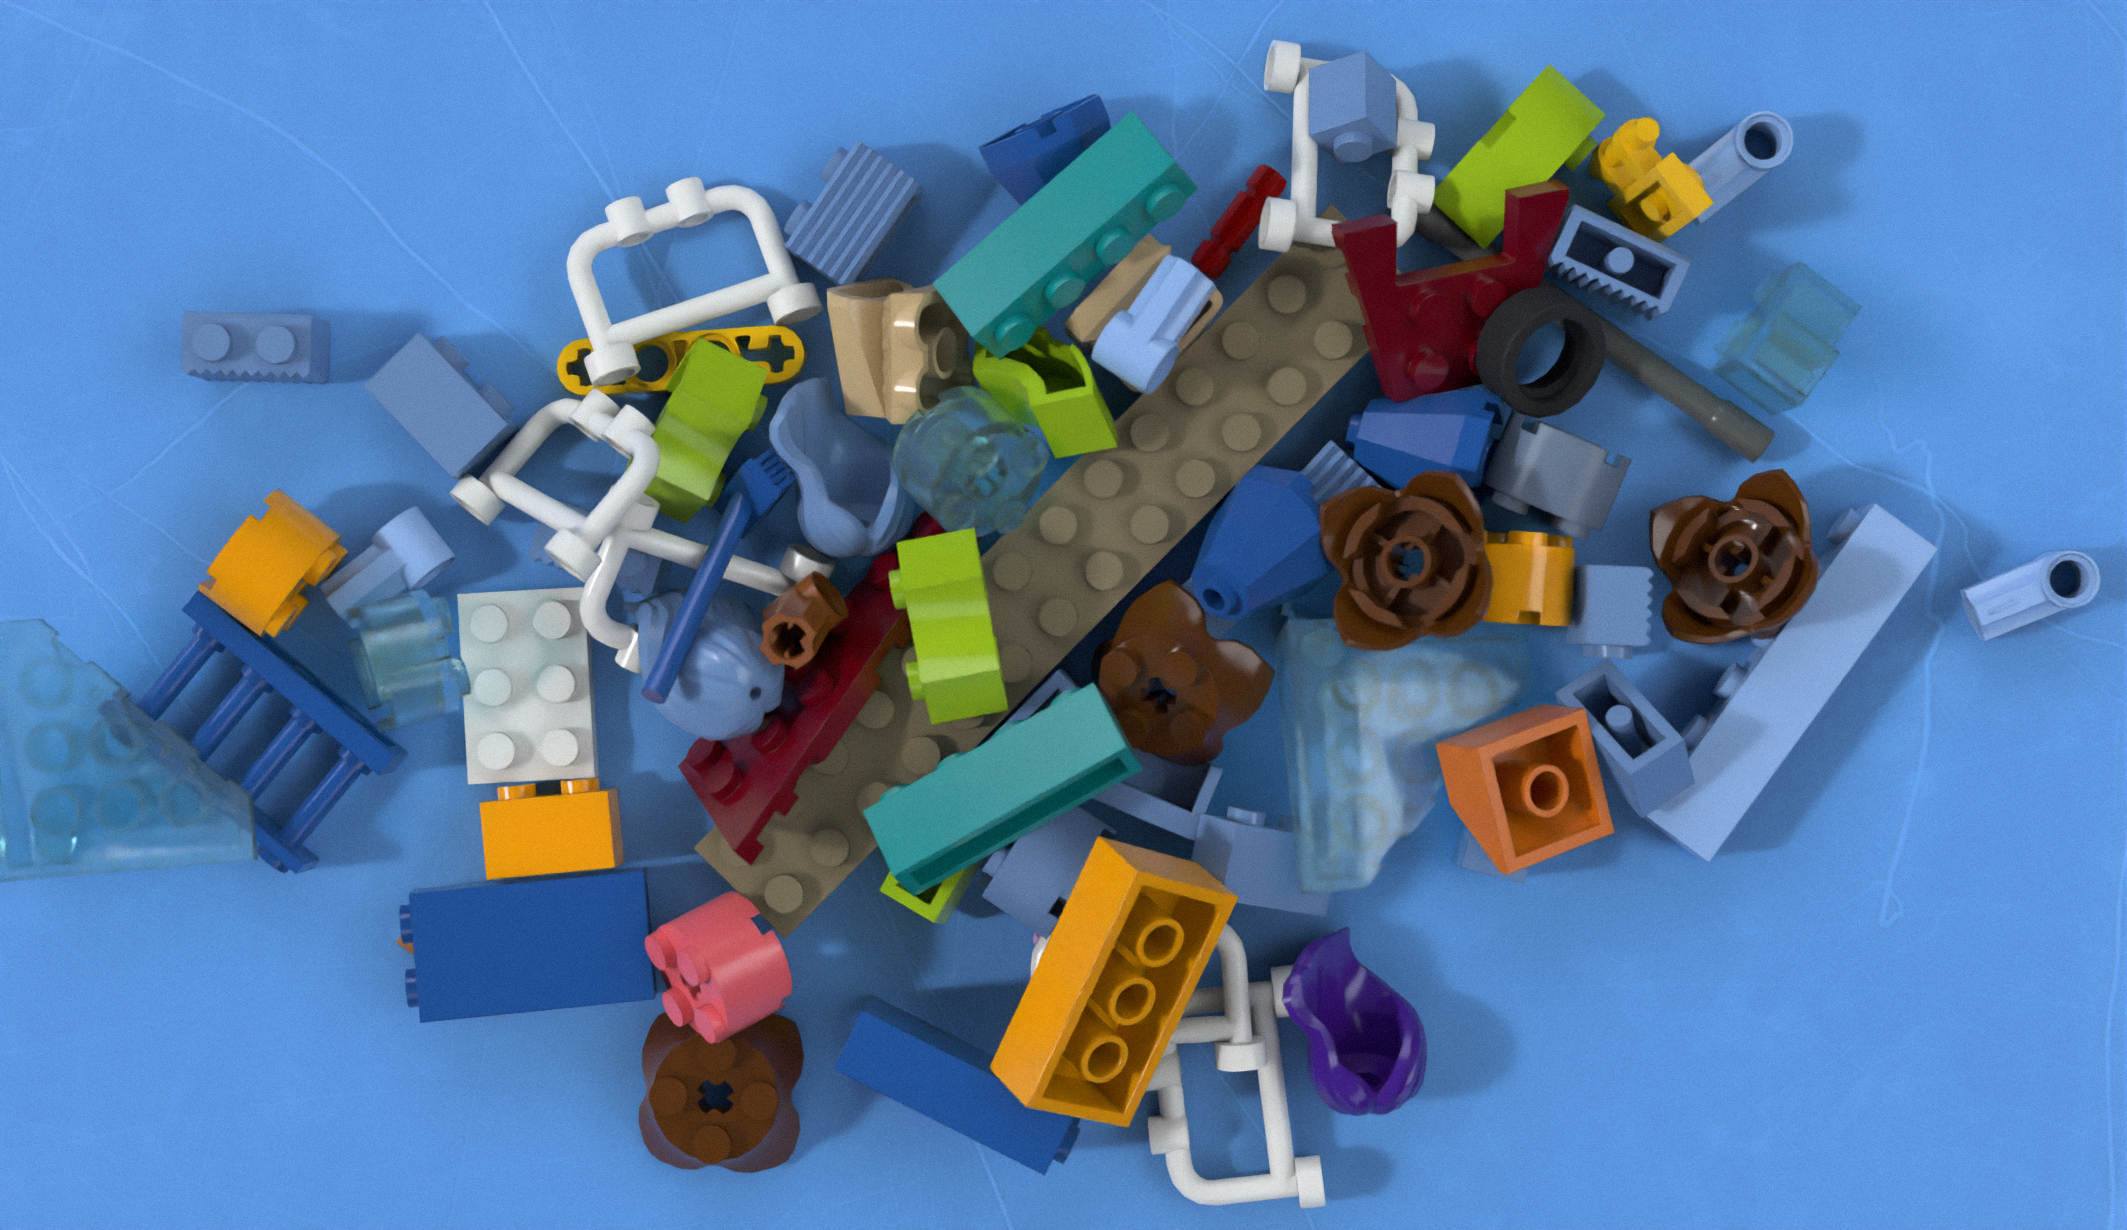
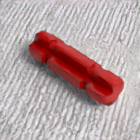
M1265 164L1257 167L1246 182L1248 189L1245 192L1240 190L1211 229V239L1209 241L1204 239L1192 255V265L1199 269L1202 274L1214 280L1221 276L1232 260L1229 257L1232 252L1238 253L1260 223L1263 206L1267 197L1278 198L1284 191L1287 181L1279 172Z

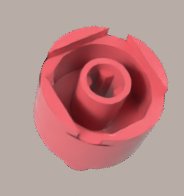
M726 892L660 926L657 931L645 938L647 954L652 963L660 970L667 991L662 993V1003L667 1015L678 1027L689 1023L697 1033H700L711 1044L721 1042L780 1010L787 1004L781 1000L792 993V978L789 965L778 938L773 930L764 935L760 933L751 920L752 917L760 914L759 910L751 901L737 892Z

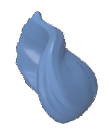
M815 377L795 384L782 398L776 414L769 423V441L776 452L793 468L794 475L797 478L795 481L796 506L801 531L816 550L838 558H851L853 556L870 557L887 550L906 535L912 523L914 489L909 467L898 450L872 435L840 411L832 395L829 377H821L820 379Z
M686 588L667 590L639 602H626L622 606L623 610L633 614L639 622L638 651L644 684L688 591ZM714 595L664 704L654 703L661 714L670 722L697 737L710 741L743 737L757 731L762 724L764 714L781 704L785 664L773 666L759 647L763 642V637L757 633L756 617L747 603L733 597L726 598L721 595Z

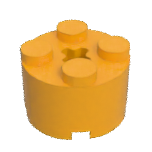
M280 489L273 491L264 500L270 506V509L260 521L253 515H250L243 522L206 571L212 578L201 582L198 586V590L260 637L269 633L276 638L283 629L289 630L310 603V600L302 595L309 584L315 587L322 579L326 581L349 552L339 544L342 538L339 533Z
M1484 530V548L1492 565L1494 585L1490 606L1481 621L1571 627L1576 549L1573 548V536L1548 535V533L1525 531L1496 533Z

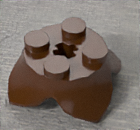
M1784 469L1754 474L1740 484L1734 498L1730 501L1722 502L1704 495L1684 496L1650 510V550L1656 566L1669 579L1672 585V591L1662 602L1661 616L1667 631L1674 639L1687 643L1710 645L1730 642L1749 635L1758 640L1768 639L1777 633L1781 625L1785 624L1803 609L1816 589L1820 564L1819 558L1814 553L1812 547L1811 516L1808 504L1795 481ZM1740 564L1749 566L1740 575L1736 576L1734 574Z
M1425 471L1413 476L1407 485L1400 490H1389L1377 486L1354 487L1333 496L1320 505V542L1326 558L1339 570L1342 576V585L1334 597L1333 617L1338 633L1346 646L1360 650L1386 652L1403 648L1425 636L1432 635L1442 639L1458 637L1475 627L1485 617L1491 602L1494 577L1492 565L1484 548V521L1479 503L1468 484L1458 474L1449 471ZM1408 551L1415 553L1423 552L1424 558L1422 560L1425 563L1422 572L1419 575L1412 574L1407 578L1405 573L1410 567L1403 563L1406 553Z
M1171 579L1155 585L1132 603L1125 612L1114 638L1100 643L1094 651L1091 662L1092 681L1111 706L1132 748H1138L1143 752L1154 754L1159 758L1184 766H1202L1216 759L1224 748L1223 735L1227 731L1246 722L1261 707L1275 675L1272 667L1252 647L1236 639H1215L1211 637L1207 632L1205 611L1197 599ZM1165 689L1174 690L1176 695L1169 693Z
M666 1012L659 1014L650 1027L642 1049V1069L646 1080V1094L639 1107L638 1123L644 1144L649 1152L662 1162L679 1169L696 1170L706 1166H720L735 1172L755 1173L777 1167L788 1161L795 1149L800 1133L799 1114L791 1100L792 1091L802 1074L804 1062L802 1040L796 1022L773 1013L729 1038L711 1044L700 1033H697L689 1023L678 1027L672 1022ZM709 1080L716 1086L724 1080L729 1083L733 1091L727 1098L733 1105L728 1108L719 1103L711 1106L704 1098L708 1092L703 1087L704 1081Z

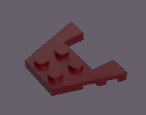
M1554 179L1505 189L1502 253L1396 275L1397 222L1386 214H1380L1332 224L1331 234L1335 246L1343 253L1348 272L1345 273L1351 294L1358 299L1366 323L1362 326L1383 393L1395 403H1399L1426 394L1443 393L1482 384L1476 366L1477 341L1484 325L1503 301L1521 290L1539 287L1569 199L1570 187Z

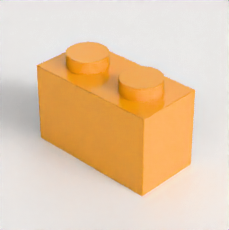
M599 777L560 781L561 793L543 795L536 794V783L497 787L498 799L479 803L487 880L615 868L625 863L618 788L600 789Z

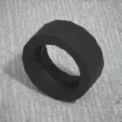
M1544 286L1524 289L1503 301L1487 319L1477 341L1476 366L1482 384L1492 393L1498 394L1504 403L1518 413L1535 418L1559 415L1579 403L1595 385L1604 365L1606 338L1601 322L1587 307L1565 293ZM1563 320L1566 328L1565 342L1556 363L1545 375L1535 381L1519 385L1516 380V365L1525 342L1537 329L1547 323Z

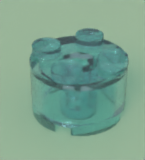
M958 386L947 389L936 395L942 402L926 414L918 409L904 424L893 450L892 465L894 473L900 478L906 493L947 532L975 528L976 537L994 531L1002 534L1010 533L1026 517V505L1036 491L1043 468L1048 462V449L1028 427L987 391L975 386Z
M424 589L345 610L346 625L359 622L361 637L349 640V645L368 709L381 707L386 717L375 723L380 733L393 731L459 711V699L471 694V685L462 658H451L445 634L453 632V623L449 607L443 595L430 598Z

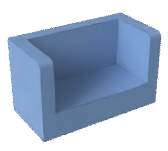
M1135 748L1133 750L1143 770L1091 798L1194 841L1200 814L1206 813L1223 769L1210 762L1202 766L1179 765Z

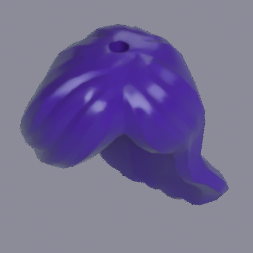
M1349 927L1319 936L1305 945L1294 963L1290 976L1283 984L1282 1003L1290 1018L1307 1034L1308 1072L1317 1095L1332 1110L1340 1114L1353 1116L1367 1114L1386 1115L1400 1108L1404 1103L1416 1096L1423 1084L1426 1071L1427 1041L1423 1024L1416 1010L1404 997L1356 959L1350 945Z

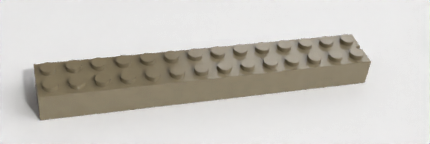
M1332 204L1318 217L1342 222L1348 221ZM1294 241L1288 252H1283L1175 361L1161 385L1150 395L1143 393L1115 422L1118 447L1084 453L981 557L989 596L987 599L993 631L997 639L1008 711L931 725L925 699L913 701L909 687L906 662L917 660L912 636L903 650L893 646L876 668L875 672L883 679L827 759L817 765H808L802 773L793 791L799 796V799L787 816L784 817L775 812L756 839L764 848L751 866L732 850L717 825L694 847L739 894L754 904L760 914L785 939L878 846L863 811L878 803L880 797L889 789L901 784H912L936 770L937 765L946 757L955 753L973 750L1369 350L1362 326L1366 323L1358 299L1350 292L1345 276L1348 268L1340 249ZM1396 268V275L1402 274V273Z

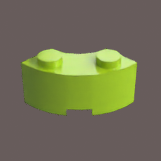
M1549 64L1437 186L1434 192L1433 203L1485 249L1501 231L1504 232L1505 189L1548 181L1562 164L1573 172L1598 145V142L1590 133L1605 118L1606 114Z
M1039 326L1026 344L1010 351L999 360L975 340L972 371L998 423L1022 422L1040 428L1055 458L1118 447L1117 431L1112 415L1087 360L1073 343L1068 346L1051 337L1047 328Z
M701 337L694 342L665 386V389L672 392V395L654 425L656 431L651 435L652 439L659 446L660 463L655 477L643 492L659 502V512L685 524L703 506L711 508L715 504L726 480V474L722 473L721 470L730 452L745 430L752 432L757 427L768 402V398L761 395L768 373L767 369ZM633 458L629 459L624 473L632 464Z
M975 528L897 542L900 569L892 570L888 573L895 609L907 608L917 660L906 662L913 701L925 699L931 725L1008 711L997 639L993 631L987 599L989 596Z

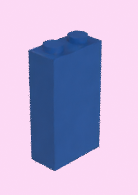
M646 867L419 888L409 893L408 905H400L399 920L403 944L413 943L415 968L406 969L407 1004L409 1008L419 1007L420 1023L654 1000L656 998L655 965L650 960L645 948V938L652 933Z
M873 995L870 996L862 1009L833 1067V1070L1044 1176L1052 1160L1061 1164L1065 1163L1080 1132L1078 1125L1081 1118L1025 1107L989 1069L994 1058L993 1055Z

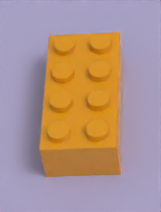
M1098 836L989 1069L1025 1107L1129 1127L1239 897L1197 862Z

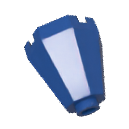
M1092 94L1041 115V119L1028 125L1024 123L978 147L989 172L1020 206L1025 204L1111 129L1110 118L1100 95Z
M1482 390L1426 394L1399 403H1395L1390 398L1373 399L1369 401L1363 413H1353L1346 434L1345 449L1354 451L1353 460L1369 476L1392 490L1403 489L1413 476L1425 471H1449L1458 474L1468 484L1482 509L1489 488L1488 485L1483 483V477L1499 442V439L1488 437L1492 423L1503 426L1506 412L1505 403L1498 394Z
M1256 464L1217 503L1191 574L1195 597L1199 600L1202 607L1215 617L1236 622L1308 594L1336 569L1326 558L1320 542L1319 511L1321 504L1308 493L1314 485L1302 473Z

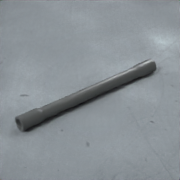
M1433 202L1428 214L1417 213L1414 231L1428 241L1440 244L1463 261L1496 255L1503 251V248L1494 242H1491L1483 249ZM1387 208L1385 211L1391 215V209ZM1542 276L1539 287L1544 286L1547 288L1561 291L1569 297L1576 300L1577 302H1579L1580 304L1584 305L1583 303H1581L1580 301H1578L1577 299L1569 295L1567 292H1565L1564 290H1562L1561 288H1559L1551 281ZM1588 308L1601 322L1606 338L1605 358L1699 422L1707 433L1751 463H1754L1763 454L1775 435L1772 429L1731 401L1719 398ZM1563 320L1552 321L1566 331Z

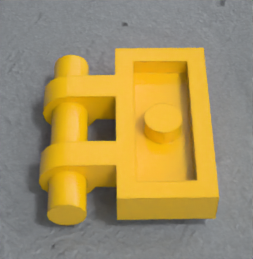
M1650 117L1631 119L1621 125L1613 137L1603 140L1595 147L1591 160L1588 163V171L1593 178L1603 180L1615 195L1606 204L1627 229L1661 243L1698 217L1714 202L1705 192L1701 177L1691 166L1682 163L1674 152L1662 159L1654 149L1656 139L1660 134L1658 123Z

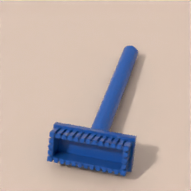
M772 448L755 460L750 458L743 463L713 505L722 517L641 691V694L649 701L658 704L666 702L740 538L743 540L758 523L769 515L797 479L794 474H790L791 470L788 467L785 468L786 464L783 461H779L781 458L778 455H774L775 451Z

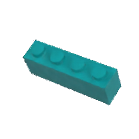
M1132 110L939 277L933 285L972 338L1000 360L1010 351L1026 344L1032 337L1035 329L1058 309L1076 301L1082 294L1084 287L1108 266L1116 264L1127 257L1134 248L1135 243L1158 223L1168 220L1177 214L1183 207L1185 200L1199 188L1154 133Z
M1091 683L1084 688H1073L1061 693L1051 702L1050 707L1027 720H1016L1007 723L995 732L993 739L975 749L946 757L937 765L935 771L916 782L901 784L889 789L880 797L878 803L865 809L863 813L893 877L913 896H916L1143 770V767L1111 706L1096 685Z

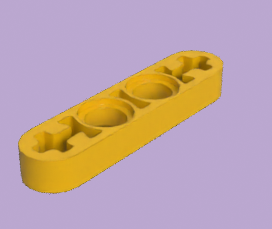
M769 325L672 332L633 345L636 355L643 348L649 346L663 349L669 363L668 370L662 378L654 382H645L640 380L637 375H634L627 379L624 385L613 384L594 387L592 385L585 386L582 377L572 374V365L582 363L583 353L587 351L594 352L590 339L584 338L572 341L562 350L558 357L557 372L559 380L565 388L581 397H586L593 388L598 389L608 397L672 393L666 390L665 386L685 354L699 337L709 342H721L729 348L730 352L742 358L744 356L738 342L740 339H750L749 351L762 352L771 349V339L781 338L785 348L794 349L795 351L794 359L784 361L782 372L774 373L773 367L769 362H752L768 370L763 386H773L790 383L799 377L806 366L807 352L805 344L799 336L784 326Z

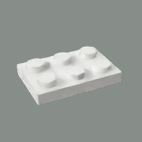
M584 587L457 594L468 785L593 778L599 776L591 634L583 625L579 609Z

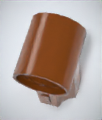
M813 571L762 609L764 622L761 626L764 637L759 648L773 666L786 664L796 669L800 668L815 656L828 632L848 618L847 605L836 587L824 575Z

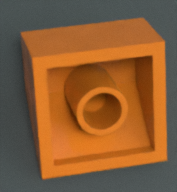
M1539 704L1435 743L1450 805L1501 873L1511 874L1614 833L1585 708Z

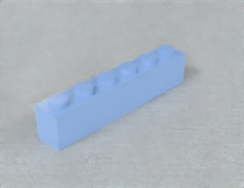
M1876 503L1859 506L1856 511L1849 507L1837 518L1826 535V538L1832 544L1819 560L1820 573L1816 589L1802 610L1785 624L1781 625L1777 633L1772 637L1764 640L1751 637L1750 641L1756 645V648L1743 666L1735 662L1719 679L1713 690V693L1719 698L1705 718L1699 714L1695 715L1681 731L1680 735L1685 740L1695 783L1644 816L1643 819L1695 857L1710 862L1937 552L1938 548Z

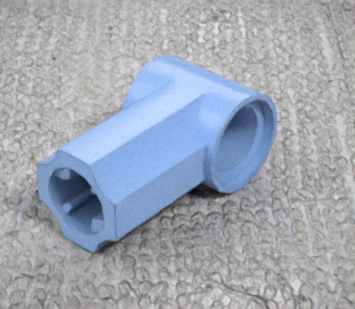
M1759 111L1747 116L1733 127L1731 131L1687 164L1699 174L1704 183L1705 192L1714 202L1692 220L1696 226L1709 219L1766 173L1783 163L1790 155L1794 144L1793 131L1789 123L1782 116L1770 111ZM1747 130H1756L1768 137L1771 143L1769 159L1760 160L1748 153L1744 143Z
M1167 253L1129 310L1119 311L1106 325L1094 346L1092 360L1141 392L1150 395L1161 385L1172 369L1180 351L1178 343L1216 290L1214 282L1185 260Z
M417 506L402 512L384 525L372 537L373 545L320 586L327 602L352 629H359L407 590L414 591L424 586L455 561V554Z
M2073 550L2044 552L2031 562L1960 590L1962 606L1970 625L1974 628L1980 641H1987L2066 608L2084 606L2099 591L2101 577L2099 568L2094 560L2083 552ZM2062 561L2071 565L2076 575L2074 588L2064 597L2056 594L2050 583L2052 570Z

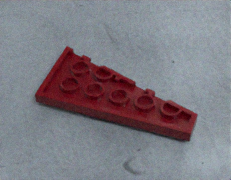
M945 496L935 507L927 509L916 519L912 530L901 541L975 528L977 542H979L984 534ZM897 546L891 552L878 557L869 567L866 577L843 598L849 612L848 618L828 632L815 656L798 669L785 664L781 704L764 714L762 724L757 731L743 737L728 740L710 741L699 738L690 747L686 758L678 765L680 771L732 850L750 866L764 848L756 839L775 812L786 817L799 799V796L793 791L802 773L808 765H817L827 759L883 679L875 670L890 648L895 646L897 649L903 650L913 636L907 608L896 610L891 593L888 572L900 569Z

